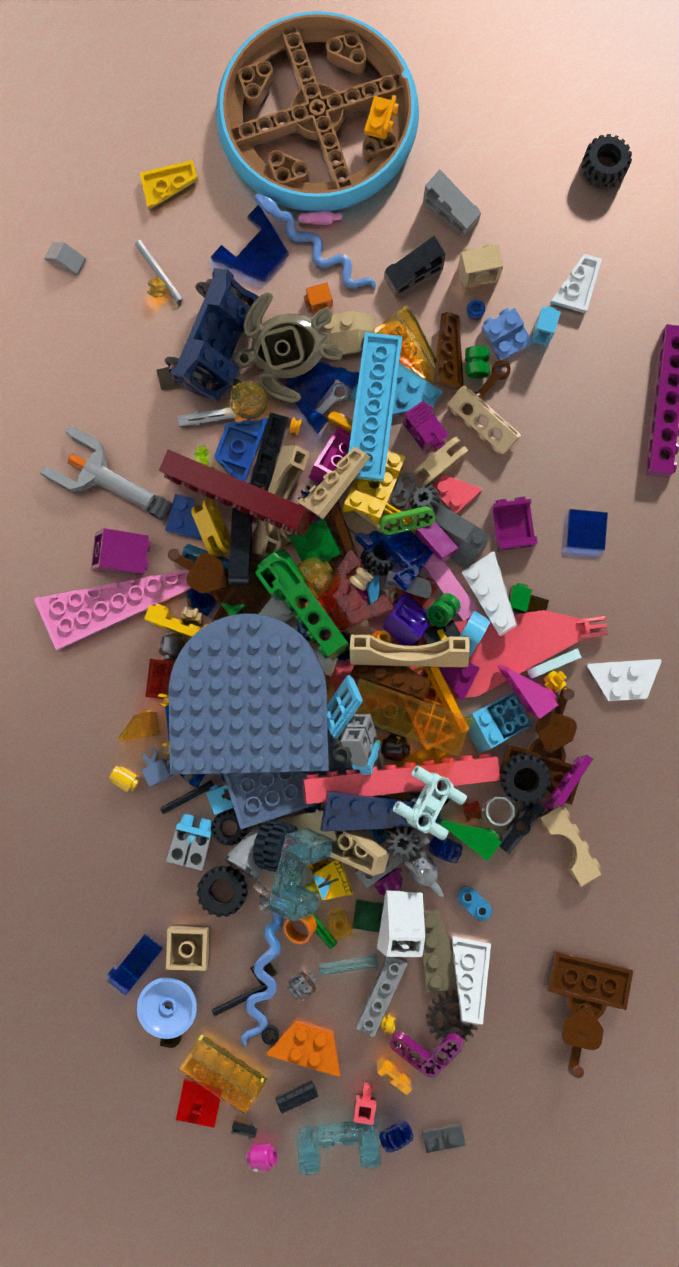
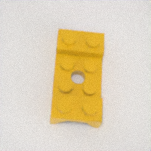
M388 450L384 482L355 479L342 511L350 512L355 510L369 516L374 524L378 525L406 456ZM375 482L379 487L376 489L371 488L369 483Z
M157 603L155 606L149 605L144 620L150 621L151 624L190 638L201 630V627L189 624V627L185 626L184 622L173 618V615L169 612L170 609Z

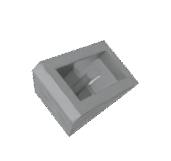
M52 242L44 257L45 260L76 275L79 274L86 260L84 256L65 242Z

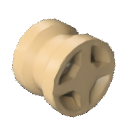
M358 567L356 574L351 576L349 580L357 588L365 591L367 583L371 582L374 577L363 568Z

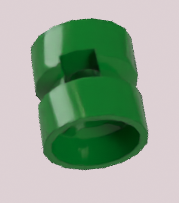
M471 346L465 349V361L468 362L465 365V376L467 378L482 379L490 376V364L487 362L490 359L488 347Z
M450 593L442 594L427 609L429 622L437 627L446 626L460 611L461 606L458 598Z

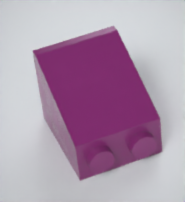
M106 528L99 530L95 533L91 570L134 575L144 574L149 564V561L146 560L147 552L150 551L151 542L148 541L149 536Z

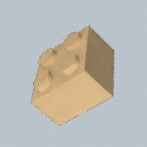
M487 244L482 248H468L461 252L458 270L462 288L499 281L503 269L499 244Z
M170 926L167 929L166 970L206 971L209 960L210 927Z

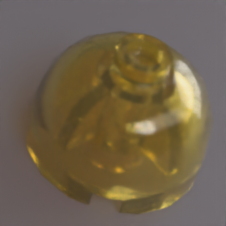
M251 381L240 382L230 392V408L239 418L255 419L260 417L267 409V393L258 383Z
M313 557L296 565L318 597L324 594L332 585L333 578L330 572L333 569L327 561L323 563L319 558Z

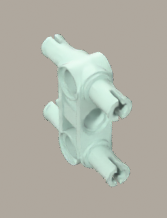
M417 765L411 775L425 783L413 809L397 801L393 811L404 817L413 828L423 833H431L437 838L444 840L449 831L435 822L447 797L462 805L467 795L454 788L448 778L442 777L437 773H430ZM441 781V788L438 790L437 783ZM422 816L423 822L419 825L418 820Z

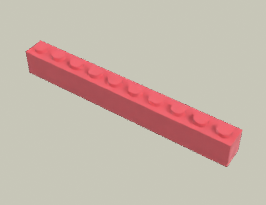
M491 753L479 754V758H472V755L461 756V760H454L453 757L442 758V762L435 763L434 760H425L423 764L418 765L430 773H437L442 777L448 778L453 786L500 780L498 757L491 756ZM415 762L404 763V767H396V764L384 765L385 769L377 770V767H373L374 770L371 775H362L357 769L346 770V774H338V771L326 772V776L319 777V774L316 773L308 774L307 778L302 779L304 802L306 804L325 802L327 791L377 796L423 790L425 783L411 775L413 769L417 766ZM441 781L437 783V788H441Z

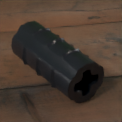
M310 1080L295 1088L293 1087V1089L287 1092L284 1091V1093L276 1096L275 1099L280 1112L283 1114L289 1110L292 1111V1109L304 1103L310 1102L319 1097L313 1080Z

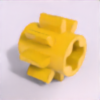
M553 669L543 678L546 682L543 686L557 693L566 685L564 679L567 677L562 671L556 672Z

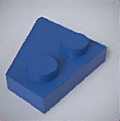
M175 494L165 528L167 532L199 540L202 539L191 513L192 507L195 506L193 498Z

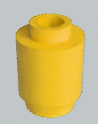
M116 766L109 776L112 784L126 792L134 791L139 783V780H137L138 775L124 767Z

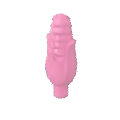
M329 210L313 211L300 214L298 221L314 225H330L333 221H342V213H332Z

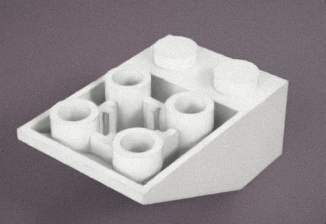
M386 890L377 949L386 957H422L425 943L423 893Z

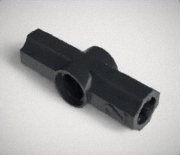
M539 802L526 805L519 815L512 820L511 825L499 839L502 842L499 847L510 855L522 838L530 832L531 827L546 808ZM519 821L525 823V829L521 832L516 829V824Z

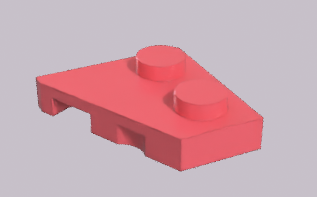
M444 474L432 484L433 488L439 491L441 502L456 514L482 491L479 487Z

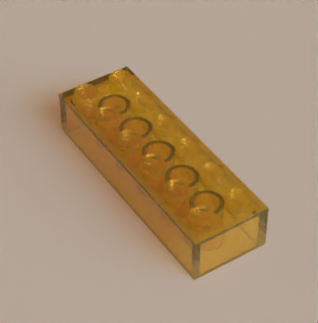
M359 678L357 688L363 702L355 714H370L375 727L448 754L460 756L472 722L471 718Z

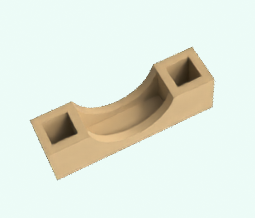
M560 807L548 810L541 814L539 820L547 834H561L571 842L574 853L568 869L576 883L582 887L602 875L599 871L601 868L596 858L592 859L589 854L591 850L585 841L582 842L578 836L581 834L575 824L572 825L568 818L571 816L567 809Z

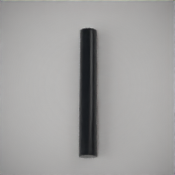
M210 780L160 807L161 812L165 814L210 790V787L214 786L213 781Z
M263 983L213 1008V1015L217 1016L245 1002L251 995L265 991L267 986Z

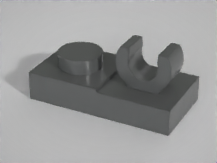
M461 1123L422 1131L426 1153L466 1146Z

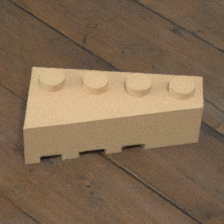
M324 808L316 809L308 847L372 876L385 872L390 853L360 830L336 831V842H332L335 838L334 831H332L333 838L330 841L324 839V831H322L321 837L326 843L312 845L318 816H321L322 813L320 811H323Z

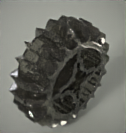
M456 990L452 991V996H449L448 991H445L446 997L443 998L440 993L437 994L439 1001L433 998L431 1001L435 1006L428 1005L427 1007L432 1012L426 1013V1018L431 1019L426 1022L427 1026H432L429 1029L430 1033H436L434 1036L436 1040L442 1036V1041L447 1035L451 1034L446 1032V1030L449 1031L452 1027H457L460 1031L454 1033L460 1035L465 1042H468L466 1035L473 1037L474 1034L471 1029L477 1030V1025L470 1023L465 1025L461 1022L460 1007L458 1005L452 1009L444 1006L448 1003H459ZM439 1010L445 1016L441 1027L437 1024ZM448 1014L456 1016L458 1022L453 1019L450 1020Z

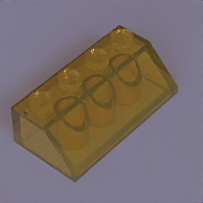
M202 1034L178 1069L243 1114L246 1113L258 1098L268 1079L260 1071L254 1070L245 1061L236 1058L227 1049L221 1048L212 1039Z

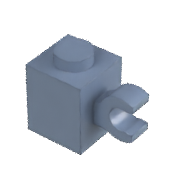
M155 748L152 749L154 754L152 758H148L146 753L142 754L143 759L149 765L141 769L149 787L173 776L170 775L169 760L160 759L157 761L158 751Z

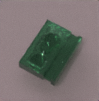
M356 899L352 928L379 932L384 903Z

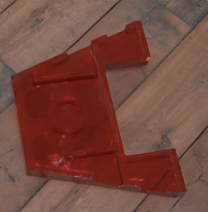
M352 549L349 550L317 599L338 630H344L362 623L364 620L378 617L380 614L396 609L385 594L368 605L356 587L350 582L348 576L363 564Z

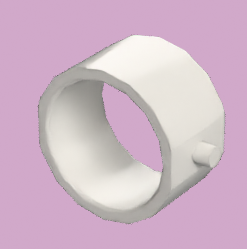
M495 796L486 802L482 813L492 824L504 826L512 821L515 813H517V809H515L509 799ZM503 799L510 806V815L503 822H494L489 817V806L493 801Z

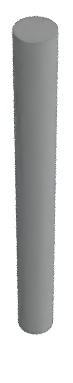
M137 241L135 246L177 304L182 302V297L142 241Z

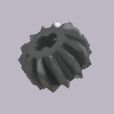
M423 484L421 489L415 487V493L410 492L411 499H409L411 509L427 506L433 510L434 514V509H440L438 503L441 502V497L439 496V491L434 489L432 485L426 487Z
M407 827L404 828V834H401L400 828H397L398 836L393 832L390 833L394 841L390 839L386 841L388 844H393V846L387 848V851L395 850L391 855L392 858L397 853L400 854L398 858L400 862L403 859V855H405L407 861H410L408 853H411L414 857L417 855L412 848L420 849L419 845H413V843L418 842L420 839L411 838L415 834L414 831L407 835ZM403 839L404 842L408 841L409 846H406V850H403L402 847H398L397 843L400 844L399 840Z

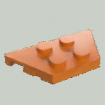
M295 1020L267 1051V1056L340 1077L335 1039L331 1030Z

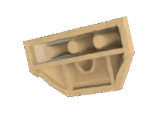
M358 311L333 314L331 322L324 326L330 334L328 344L338 345L343 351V355L361 352L363 350L365 332L376 333L373 314Z

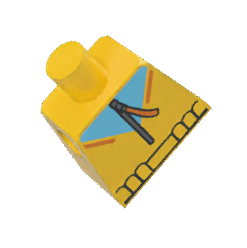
M336 859L313 872L314 882L305 885L308 896L320 893L322 901L353 894V889L341 861Z

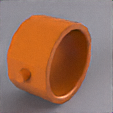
M304 910L291 911V916L285 921L283 927L285 936L294 944L310 943L309 939L317 930L315 918ZM296 919L303 922L308 929V935L297 932L293 927L292 920Z

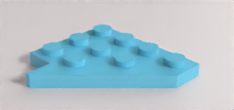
M399 363L393 416L405 414L421 401H424L426 405L430 404L433 408L443 391ZM358 384L349 395V398L355 402Z

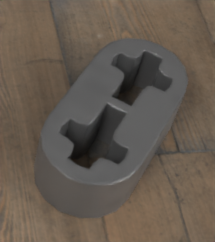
M411 473L402 474L394 489L391 502L396 508L405 507L410 499V492H413L416 479ZM410 478L412 485L408 484L407 488L403 489L404 482L402 480ZM403 492V500L405 501H401L399 504L395 496L399 497L400 493Z

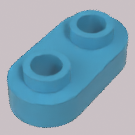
M465 886L458 891V901L477 920L485 921L491 916V906L473 888ZM466 894H471L470 900L464 899ZM485 908V913L479 914V909Z

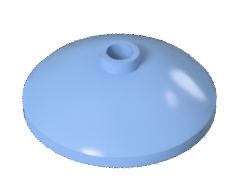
M162 977L150 982L141 992L137 1002V1015L143 1028L151 1035L162 1039L175 1038L186 1032L192 1025L197 1012V1002L191 988L185 982L173 977ZM166 1002H171L172 1007H166Z

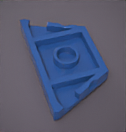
M268 418L226 423L214 458L232 477L244 482L247 481L264 435Z

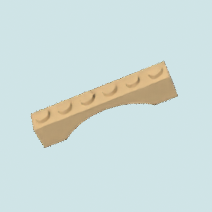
M296 445L282 446L268 492L287 500L292 487L305 470L310 452ZM266 519L264 522L258 521L251 543V554L265 559L278 551L281 545L280 529L266 522Z
M351 635L350 665L468 667L469 637H447L432 644L403 646L384 642L371 635Z

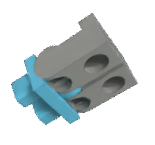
M354 714L348 722L341 742L343 747H349L352 755V768L359 769L362 775H371L374 770V762L379 756L378 751L381 743L380 740H377L371 715Z
M184 813L181 822L177 823L166 862L181 866L186 864L185 867L203 871L213 834L211 831L212 820L202 818L198 828L192 826L195 816Z

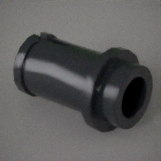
M234 1120L231 1134L246 1136L250 1140L256 1137L257 1126L254 1123L246 1124Z

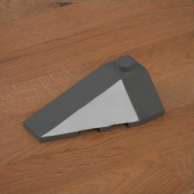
M439 504L440 509H434L435 522L458 547L450 559L463 569H466L471 565L491 536L476 525Z

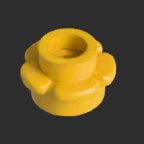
M389 1014L387 1018H383L381 1029L384 1030L385 1035L388 1033L393 1034L396 1018L391 1017Z

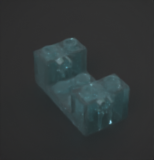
M308 828L286 834L268 910L293 922L311 915L317 910L319 894L299 885L303 880L302 873L306 864L310 865L329 858L333 849V839Z
M374 1119L373 1125L350 1121L298 1127L297 1149L300 1174L314 1175L320 1172V1146L330 1148L334 1144L342 1143L344 1146H350L355 1144V1142H359L361 1167L373 1169L377 1165H381L377 1119Z

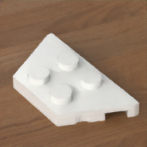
M661 659L586 664V668L591 672L595 683L601 689L606 701L647 699L660 667Z

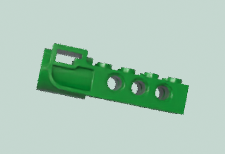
M285 549L272 553L257 565L255 574L275 600H283L292 612H297L294 615L303 628L307 626L308 630L305 632L314 643H319L317 648L325 659L329 657L333 661L350 649L348 642L307 587V579ZM274 575L276 580L272 582L274 587L271 588L266 580ZM304 603H308L306 608L301 609ZM319 618V622L312 625L313 620ZM326 634H331L328 640H323Z

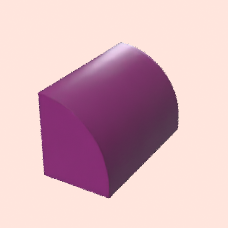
M435 521L432 525L419 528L416 532L419 538L441 562L449 560L458 549Z

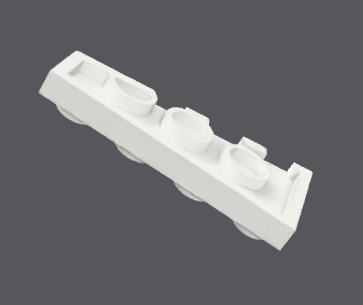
M493 551L463 570L462 574L496 631L502 636L515 628L517 623L507 596L496 553Z
M452 937L461 1022L482 1025L491 944Z

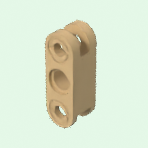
M457 436L441 447L413 472L416 476L422 472L427 476L428 479L423 483L426 487L468 453L469 450L465 446L454 455L450 452L460 442Z

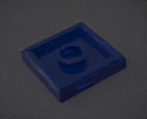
M569 509L566 547L604 551L608 512Z

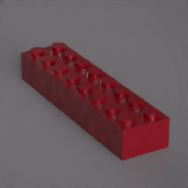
M169 449L159 468V471L164 473V478L177 485H182L212 500L215 499L242 513H248L263 522L266 519V522L279 529L284 526V530L296 536H299V533L306 535L315 515L301 505Z

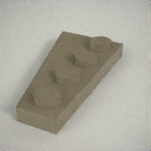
M424 911L425 943L423 963L426 991L457 990L453 951L439 911Z

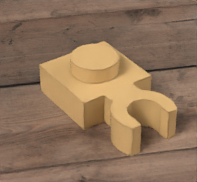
M184 607L181 616L182 622L202 626V613H199L196 608L193 610Z

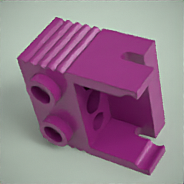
M421 401L404 414L403 425L424 453L431 450L432 445L438 451L446 444L444 439L450 435L435 417V412L431 405H426L424 401Z

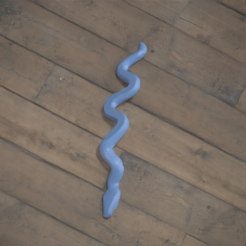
M260 194L255 195V201L266 213L272 214L278 221L285 222L286 235L291 241L313 243L312 261L315 266L327 269L340 263L343 265L342 282L346 287L357 289L370 285L373 289L376 288L375 281L372 278L351 279L352 263L346 255L338 254L328 259H322V240L317 234L298 232L295 228V219L291 213L281 211L272 199Z
M283 892L278 894L271 911L273 921L264 929V938L269 945V950L254 964L253 970L256 977L267 986V989L251 995L245 1002V1010L258 1022V1025L241 1036L240 1041L244 1047H247L248 1039L262 1034L263 1030L268 1026L267 1018L256 1009L255 1004L271 999L277 991L276 981L264 971V967L273 961L281 950V944L274 933L282 926V918L286 913V894Z

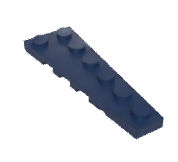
M327 791L320 830L326 832L412 827L404 817L393 811V807L397 801H400L413 809L416 802ZM441 810L435 820L437 824H439ZM422 816L418 820L419 825L423 822Z

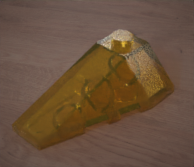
M405 305L375 328L372 333L402 336L400 362H405L414 373L431 382L434 380L436 358L417 319L407 305Z

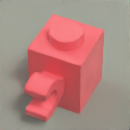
M364 1082L363 1094L356 1095L353 1122L368 1125L374 1124L376 1098L371 1097V1083Z

